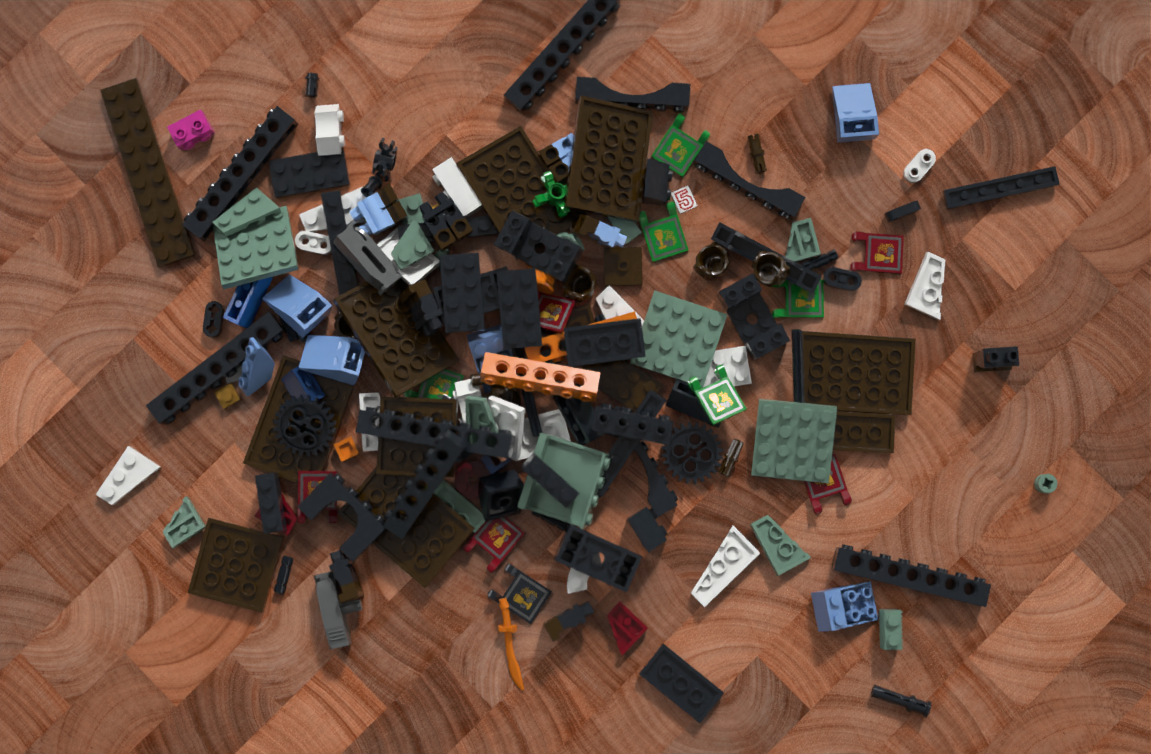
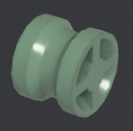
M1041 474L1034 481V486L1040 493H1052L1058 484L1057 479L1051 474Z

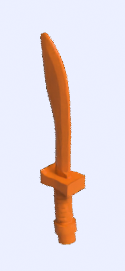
M506 598L499 599V607L502 612L503 623L498 626V630L505 633L510 675L517 687L524 690L521 671L514 654L512 633L517 631V625H511L508 609L509 603Z

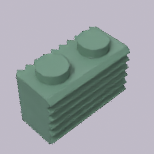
M879 609L880 648L883 650L903 649L901 610Z

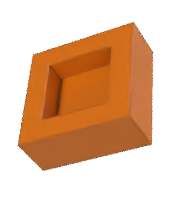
M352 436L334 444L341 462L360 454Z

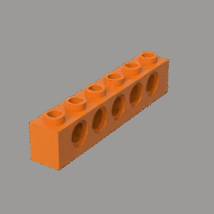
M634 311L592 324L637 319ZM564 332L542 338V346L546 345L551 348V354L548 357L540 354L542 346L524 347L527 359L544 363L548 360H552L553 363L564 360L563 356H566L567 352L561 351L558 347L560 341L565 340Z
M485 352L481 369V382L488 385H503L506 388H521L528 392L538 391L545 395L555 394L564 398H577L585 402L596 401L600 372ZM517 374H524L525 376L519 377ZM537 377H542V378H544V379H543V380H538V379H536V378H537ZM560 380L563 383L558 384L555 381ZM575 384H581L582 387H576Z

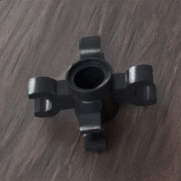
M382 138L379 143L380 150L377 149L374 156L372 174L382 175V177H385V182H388L391 177L390 171H393L396 163L398 147L395 146V141L393 140L390 146H388V144L384 143L385 138Z

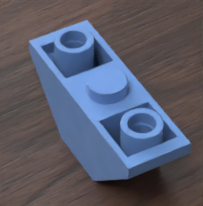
M254 337L250 338L249 344L246 346V357L242 363V375L238 381L239 387L246 396H250L271 380L275 365L269 353Z

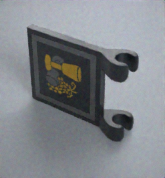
M508 563L505 570L515 576L503 596L491 589L488 592V597L498 603L499 599L506 598L509 603L508 609L531 624L552 591Z

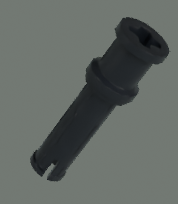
M875 684L870 694L871 697L904 707L907 712L913 711L921 714L924 718L928 717L932 702L929 700L926 702L917 699L914 695L908 697Z

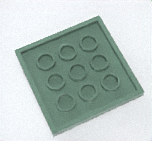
M287 206L279 207L281 213L277 215L275 213L265 217V220L248 224L247 228L227 237L215 226L213 227L220 280L223 289L299 270Z
M654 290L642 326L646 357L633 358L630 364L685 382H689V379L695 376L703 388L728 314Z
M759 399L751 475L829 483L837 406Z

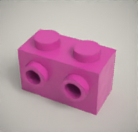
M201 109L167 126L176 146L181 151L190 150L195 146L194 144L200 141L205 142L212 137L211 135L215 134L208 118Z

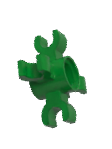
M550 171L543 173L541 181L546 186L547 192L534 197L535 199L532 202L535 208L548 203L551 206H556L560 218L567 216L570 209L564 208L565 202L563 200V197L566 195L567 185L563 186L560 183H555ZM552 192H556L559 197H555Z

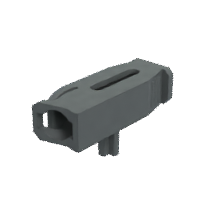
M353 220L343 233L337 235L333 243L354 266L357 272L369 284L379 290L378 294L381 296L397 284L402 275L400 273L397 274L390 259L364 230L358 227L353 229L356 224Z
M333 571L314 575L318 602L329 648L334 649L347 646L352 641L346 614L363 610L362 602L360 599L340 603L338 595L341 594Z

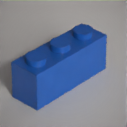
M273 277L238 285L223 318L245 328L251 326Z

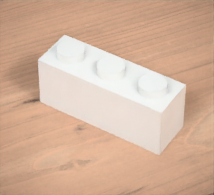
M452 157L432 169L435 174L432 177L436 184L443 186L445 189L443 192L449 199H453L465 218H469L483 209L481 202Z

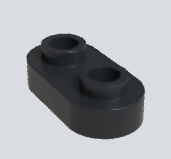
M831 267L823 274L824 283L833 288L855 291L862 283L861 276L857 272ZM833 274L836 277L835 281H831L829 275ZM848 279H853L854 285H850Z

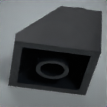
M647 159L643 204L665 206L666 200L670 201L671 189H668V182H672L673 170H669V164Z
M515 470L479 478L478 496L485 522L521 513L518 503L524 483Z
M645 507L627 518L645 550L649 553L667 540L665 536L668 533L663 525L658 526L655 521L658 517L654 510Z

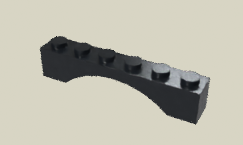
M577 76L575 103L578 104L579 97L582 95L644 110L654 108L655 111L664 112L666 109H669L676 113H684L689 109L691 84L670 83L653 93L630 95L610 89L597 78Z
M707 141L694 161L695 168L698 171L710 173L713 175L712 178L720 183L724 181L729 184L728 187L736 192L740 190L746 194V198L751 201L757 200L761 202L762 206L767 210L772 211L773 209L777 211L778 215L785 220H793L806 198L790 188L767 189L747 182L732 169L726 160L723 150Z
M719 222L711 237V240L751 261L755 259L760 251L776 253L785 259L786 265L790 267V274L787 280L812 294L822 278L821 275Z
M618 405V406H616V407L613 408V409H618V410H620V407H619V405ZM608 433V435H611V436L616 437V438H618V437L620 436V435H615V434H610V433ZM641 441L634 451L641 459L646 470L649 490L647 501L657 517L678 506L676 501L679 499L673 490L669 491L666 485L669 482L664 474L660 475L656 468L659 466L654 457L650 458L647 451L649 449L645 442Z

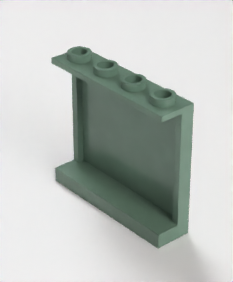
M540 433L534 453L580 494L566 508L527 474L518 508L529 509L579 526L580 529H585L591 525L593 520L591 513L593 507H596L598 504L599 496H597L599 489H602L605 481L603 477L604 471L608 470L610 465L609 454L547 433Z

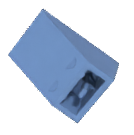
M870 83L832 86L837 143L875 140L879 135V127Z
M290 274L262 298L302 338L330 314L332 305L319 292Z
M501 324L486 328L483 331L467 334L468 344L478 374L481 373L485 352L513 357L511 349H503ZM482 385L484 393L491 392L492 385Z
M308 335L298 369L355 385L365 351L357 339L350 337Z
M871 581L811 593L818 631H834L878 620Z

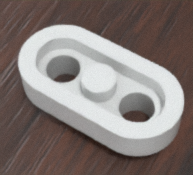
M929 149L921 150L904 169V179L909 183L918 182L934 165L936 161L934 152ZM923 156H928L929 161H925ZM911 170H916L917 175H912Z
M301 231L295 237L296 246L303 251L327 255L331 252L329 238L326 235ZM308 238V244L304 245L303 240ZM327 243V247L322 249L321 244Z

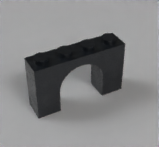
M330 473L297 507L310 520H314L334 501L349 503L357 513L358 524L354 533L339 549L353 562L386 530L383 527L386 520L380 514L376 515L372 511L373 507L366 500L362 501L358 497L359 493L353 487L348 488L344 484L345 479L340 474Z

